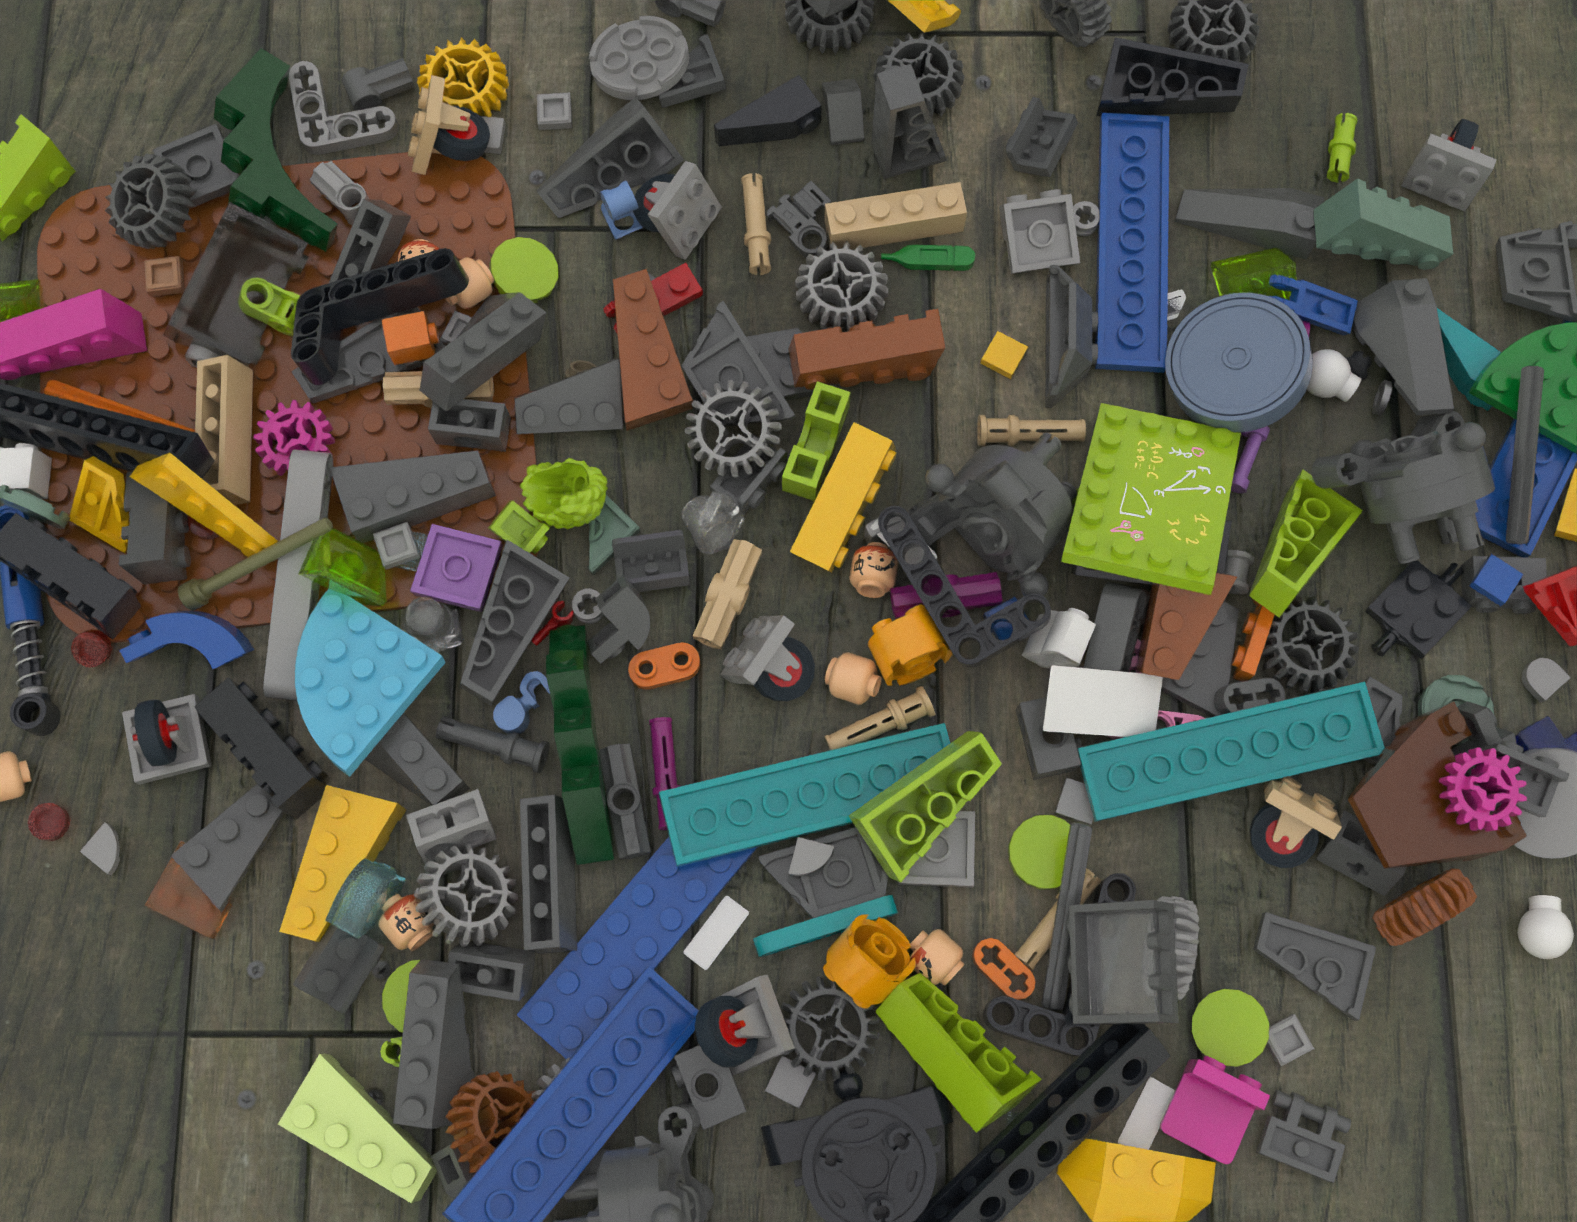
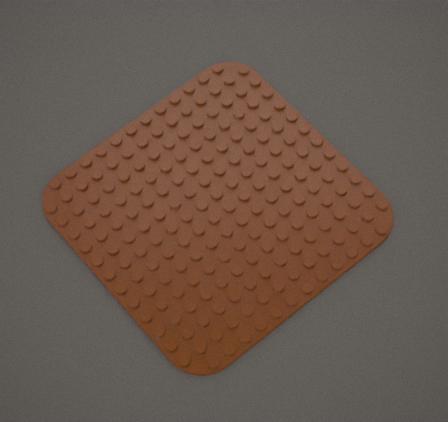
M408 152L331 160L354 183H358L364 188L369 199L383 200L411 216L398 248L386 265L398 262V252L404 244L417 239H424L433 243L439 249L447 248L452 250L458 261L465 257L472 258L475 261L480 259L489 269V263L495 249L505 240L516 238L513 203L509 187L499 170L481 156L475 160L460 161L442 154L431 153L426 175L412 172L414 158L409 157ZM322 162L282 166L295 187L315 208L338 223L333 245L327 252L307 244L298 235L278 225L260 237L233 209L228 207L230 192L189 209L188 215L192 220L184 222L183 226L186 232H176L177 241H167L166 247H155V249L134 246L115 234L116 229L109 224L112 216L105 211L110 206V202L105 198L112 192L110 185L81 191L63 202L51 214L41 231L37 247L38 309L102 289L142 313L147 351L40 372V393L44 394V389L49 380H56L195 430L197 368L191 366L185 358L189 346L196 344L215 352L219 356L229 355L253 370L250 502L235 506L278 541H280L288 470L280 476L276 473L274 467L269 469L263 463L264 458H261L255 450L260 444L255 441L254 435L263 432L257 425L258 421L267 422L269 420L265 412L270 410L276 414L279 412L278 403L280 402L286 409L291 407L292 400H297L301 408L309 402L315 411L320 409L326 416L325 420H328L333 427L329 434L333 436L335 443L326 445L333 456V467L478 450L486 466L496 496L411 526L420 558L387 570L383 567L375 540L360 544L352 534L332 477L328 519L332 522L333 528L325 535L318 602L332 585L373 612L447 604L413 595L410 591L432 524L502 542L503 547L487 595L488 598L506 544L490 531L488 527L510 500L516 502L533 516V512L527 510V507L523 504L526 497L522 496L523 490L520 488V484L527 475V467L537 465L534 433H516L514 397L530 391L527 352L525 351L493 376V401H486L504 403L511 417L506 452L441 445L435 443L428 431L432 408L424 404L387 405L384 400L383 380L313 404L291 372L298 368L291 358L293 336L285 335L268 324L246 315L239 307L238 298L241 288L251 278L264 279L300 296L309 289L329 283L352 225L310 182L313 170ZM355 203L351 207H355L359 203ZM179 256L183 261L185 292L150 297L146 292L144 260ZM491 284V295H500L495 284ZM250 291L246 294L249 301L254 304L265 302L263 295L257 291ZM446 299L418 306L420 311L425 312L429 323L435 322L440 339L454 311L473 317L485 300L469 310L463 309L457 304L451 306ZM292 309L288 310L286 318H289ZM374 320L342 329L340 341ZM423 366L410 371H423ZM312 424L311 427L313 431L311 433V436L316 439V428ZM273 439V450L277 454L278 451L275 448L278 442ZM41 448L42 453L52 458L48 498L42 500L52 504V507L55 508L54 514L59 516L60 512L64 511L70 515L83 463L86 459ZM113 467L114 469L124 474V480L126 485V474L130 471ZM187 515L189 531L184 533L185 545L189 548L191 555V565L186 567L187 579L144 585L119 566V555H126L127 553L121 552L71 521H68L65 529H59L43 523L49 529L47 531L49 535L57 540L60 537L64 538L78 549L77 553L88 560L89 558L94 559L106 568L109 574L117 579L124 580L138 592L135 596L141 607L114 640L46 593L53 612L66 627L85 638L99 642H127L128 638L147 629L150 631L145 620L172 612L191 611L182 604L178 596L179 585L193 578L206 580L248 557L239 548ZM539 551L536 554L530 552V554H532L535 557H537ZM278 559L213 592L209 602L194 611L218 616L236 628L270 625Z

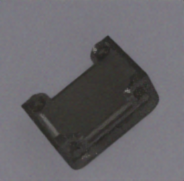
M229 202L162 336L187 347L191 344H196L215 352L219 356L229 355L247 367L250 363L257 365L265 349V346L261 345L260 341L267 324L242 312L238 304L241 288L247 280L261 278L285 289L293 272L301 274L309 256L303 254L308 243ZM250 291L246 294L249 301L254 304L265 302L263 295L257 291Z

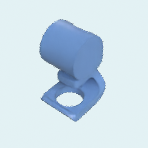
M626 180L612 190L600 191L603 201L601 211L615 239L643 228L633 213L634 210L639 208ZM626 216L633 218L634 223L627 230H620L614 225L615 219L619 220Z
M538 671L527 673L520 684V691L523 696L521 698L507 696L496 705L493 719L496 725L506 734L513 732L520 734L528 727L530 722L529 709L539 707L534 694V689L539 684L543 685L550 694L547 678Z

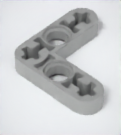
M308 61L298 62L291 67L289 83L298 134L304 148L309 153L321 155L385 142L396 136L399 130L398 122L393 111L384 106L329 116L323 81L317 67ZM309 74L310 76L308 77V84L311 90H305L301 82L304 75ZM308 102L319 103L318 110L313 114H305L302 112V109ZM385 119V127L379 129V120ZM367 122L369 132L365 131L362 123ZM348 124L358 127L357 132L351 137H344L340 134L342 128ZM311 125H316L320 133L319 141L317 142L312 141L314 135Z

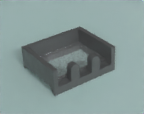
M1143 900L1069 905L1067 931L1070 936L1071 955L1068 959V969L1072 980V994L1069 1000V1007L1073 1015V1024L1179 1023L1173 903Z

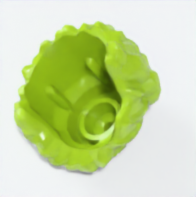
M568 458L562 463L555 462L551 464L549 462H541L538 465L528 466L527 475L520 484V488L523 490L522 496L526 497L523 504L527 507V510L533 512L535 518L542 522L545 521L549 527L554 526L557 529L565 528L567 530L583 526L585 523L589 524L599 516L604 506L608 489L607 478L600 469L589 467L585 461H576L573 458Z

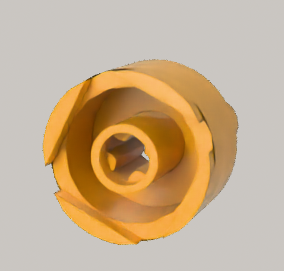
M918 605L909 609L905 616L894 621L890 618L879 621L872 627L874 635L868 641L871 654L888 686H892V680H897L899 686L920 680L936 671L934 663L942 658L945 664L952 656L951 649L925 605Z
M867 914L855 918L829 947L826 955L827 962L823 966L826 977L836 982L844 992L852 997L857 1006L864 1009L884 1002L897 985L902 983L913 972L916 964L915 957L911 960L907 951L911 945L906 936L888 920L878 917L876 921L866 919Z

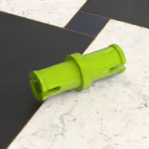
M1342 113L1335 117L1334 135L1328 145L1330 162L1327 178L1336 183H1339L1340 173H1342V182L1349 179L1351 156L1356 152L1354 135L1357 117L1351 113L1345 114L1344 123H1342Z

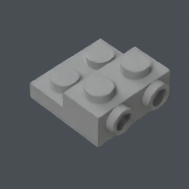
M1060 189L1040 192L1041 198L1027 200V194L1007 197V203L999 206L1003 240H1006L1010 274L1050 268V265H1058L1060 267L1080 263L1071 194L1061 195Z

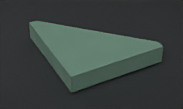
M607 495L600 515L589 524L590 548L588 569L592 575H595L614 557L613 539L636 536L641 531L640 527Z

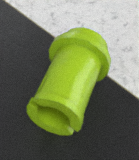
M402 1036L391 1038V1042L385 1041L380 1051L383 1060L395 1067H399L400 1055L397 1057V1049L400 1047L401 1050Z

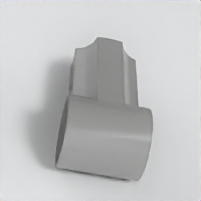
M332 161L328 163L322 162L313 170V175L310 178L311 184L344 215L349 224L353 225L363 199H369L364 188L358 183H354ZM359 203L355 207H351L353 204Z

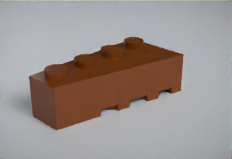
M647 269L613 279L626 431L691 410L693 400Z

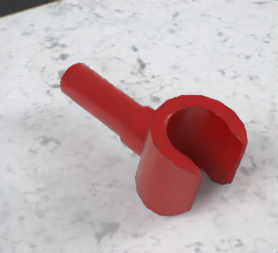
M558 601L553 605L552 618L532 639L536 646L549 635V630L563 625H570L573 622V610L566 617H559L557 615L564 608L565 601Z

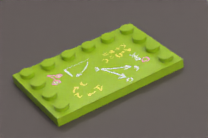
M1101 403L1061 562L1211 595L1215 582L1241 432H1231L1226 428H1214L1188 420Z

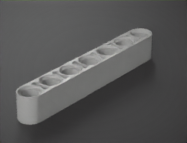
M296 449L292 451L288 468L280 540L324 517L328 518L332 474L329 467H333V456L331 453ZM326 534L278 558L263 685L264 695L267 698L297 700L295 688L297 650L307 621L318 603Z

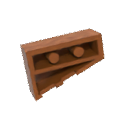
M1216 572L1211 595L1152 583L1136 669L1143 674L1179 680L1237 576Z

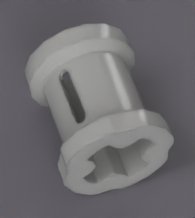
M1227 550L1224 574L1237 576L1229 591L1230 594H1246L1249 592V585L1246 582L1249 566L1254 563L1255 559L1252 554L1240 550Z

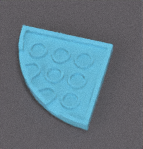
M331 585L312 611L303 630L297 650L295 688L302 718L309 733L322 752L336 767L350 777L446 662L442 655Z

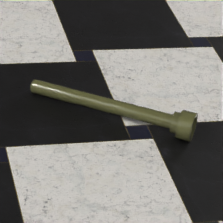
M324 517L206 580L193 578L179 585L178 596L182 604L191 611L206 605L213 592L330 532L333 528L332 522Z

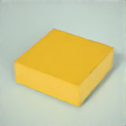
M997 331L980 364L1011 379L1025 356L1028 346Z

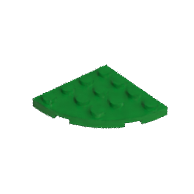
M1569 322L1539 329L1509 345L1486 365L1476 378L1469 393L1517 420L1521 369L1526 366L1543 367L1544 379L1539 433L1577 454V322Z

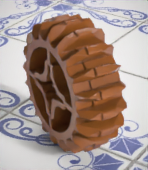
M1451 868L1416 885L1375 911L1372 918L1382 938H1385L1389 945L1398 946L1416 937H1420L1451 918L1456 917L1457 914L1472 906L1477 895L1468 877L1464 876L1460 869Z
M496 1071L490 1072L487 1075H478L471 1079V1082L462 1085L457 1091L458 1094L449 1102L452 1109L448 1111L445 1117L453 1124L448 1127L445 1133L454 1136L455 1141L452 1142L450 1148L459 1149L461 1155L458 1162L464 1163L468 1161L470 1163L469 1173H476L534 1103L531 1097L535 1091L526 1092L524 1090V1080L514 1082L511 1073L501 1076Z

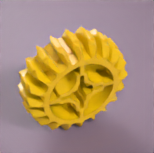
M461 37L457 45H453L452 42L447 40L446 48L441 49L435 46V56L426 54V64L420 65L419 72L421 76L417 77L420 91L422 87L428 89L431 75L444 78L448 74L445 78L442 102L452 106H459L460 108L465 107L474 113L476 112L479 116L492 117L491 110H501L500 101L507 100L506 89L509 88V81L506 76L507 70L497 52H492L487 44L480 47L479 42L474 38L467 45L466 41ZM488 79L485 87L478 93V90L484 85V81Z

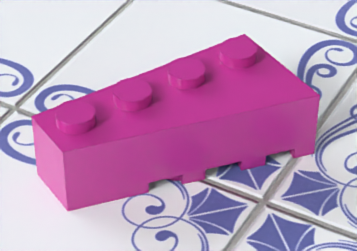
M102 289L0 322V379L14 380L20 376L147 351L142 313Z

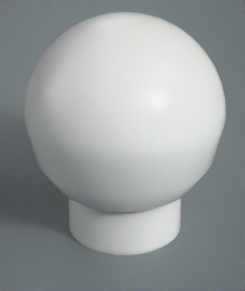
M1330 349L1319 350L1313 353L1312 376L1307 391L1321 398L1336 396L1340 400L1347 402L1358 388L1361 378L1351 372L1348 360L1341 353Z
M1537 895L1529 898V911L1520 919L1517 930L1521 945L1528 953L1541 959H1553L1563 955L1572 945L1574 932L1570 920L1561 912V899L1548 895Z

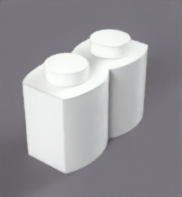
M1069 608L1068 611L1060 612L1051 610L1049 623L1029 637L1022 656L1041 667L1051 669L1052 665L1078 667L1096 624L1088 620V614L1075 608ZM1040 614L1036 621L1040 620L1044 614Z

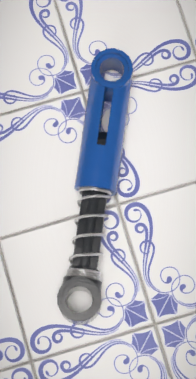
M3 505L0 507V530L15 513L26 520L29 516L19 510ZM0 561L6 628L14 631L11 634V638L16 643L13 654L17 656L18 661L14 668L19 672V679L16 685L20 687L17 693L18 697L10 707V718L16 727L36 736H45L57 728L60 723V712L58 707L52 703L51 695L48 694V688L43 683V674L46 672L42 671L41 659L44 656L40 655L39 643L42 640L38 639L37 631L44 624L41 589ZM40 707L39 717L31 722L32 712Z

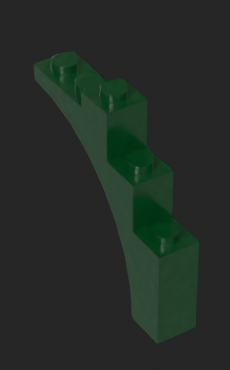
M260 48L216 96L213 119L218 121L223 127L232 130L223 140L221 163L226 165L232 172L240 174L230 187L228 207L233 209L240 217L247 218L257 225L266 216L279 227L286 228L301 237L307 244L327 252L333 245L338 223L315 208L295 187L282 168L273 146L270 118L275 104L287 88L290 65Z
M563 625L557 629L549 630V655H546V677L554 711V737L562 770V797L576 863L581 865L613 860L614 842L596 733L585 625Z

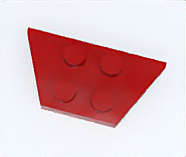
M1577 565L1522 586L1524 592L1569 646L1577 645Z

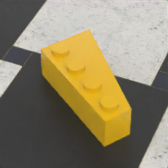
M853 422L790 550L791 553L831 573L835 566L841 568L849 552V549L845 546L851 535L856 536L865 520L862 514L868 503L872 504L881 487L879 482L884 472L889 471L896 457V447L892 440Z
M326 785L279 932L319 943L333 919L337 918L341 921L352 903L351 899L360 884L366 880L370 873V867L379 852L383 851L390 839L389 835L397 822L402 819L406 809L395 802Z

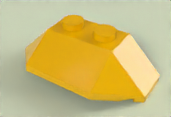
M1086 1138L1057 1166L1056 1174L1092 1222H1189L1211 1203L1216 1162Z

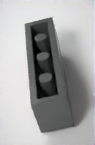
M557 795L520 799L524 951L540 954L577 951L574 849L563 798Z

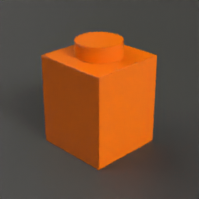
M424 311L382 319L387 352L394 365L428 359L436 354L434 344L440 343L438 330L435 322L429 323Z

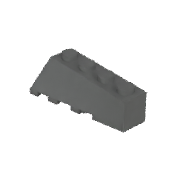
M520 292L489 296L458 337L424 362L419 391L447 412L540 341L546 312Z
M405 713L399 717L365 758L366 761L430 805L460 796L470 789Z
M421 959L409 973L393 1124L427 1129L452 1125L453 1123L445 1117L448 1111L452 1109L449 1102L458 1094L457 1091L462 1085L471 1082V1079L475 1077L470 1062L469 1049L471 1046L469 1033L466 1032L464 1018L466 1010L459 964Z

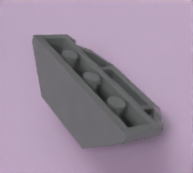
M1050 265L1046 278L1045 408H1052L1088 375L1091 365H1096L1098 358V344L1092 343V332H1096L1098 326V312L1092 311V298L1058 265Z

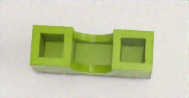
M818 381L816 382L805 412V422L797 446L793 445L782 475V491L812 501L816 500L849 410L851 392Z

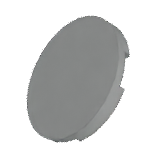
M639 16V20L630 21L619 26L615 23L597 37L589 54L590 68L594 81L605 93L624 100H632L635 97L638 100L658 96L679 82L689 64V49L682 31L674 23L660 17Z
M1535 748L1528 750L1523 754L1534 759L1536 756H1542L1558 762V769L1569 773L1567 781L1558 783L1546 817L1539 818L1521 810V815L1517 817L1527 837L1514 844V846L1530 855L1553 859L1577 854V752L1568 748ZM1496 803L1495 807L1501 805L1502 803Z

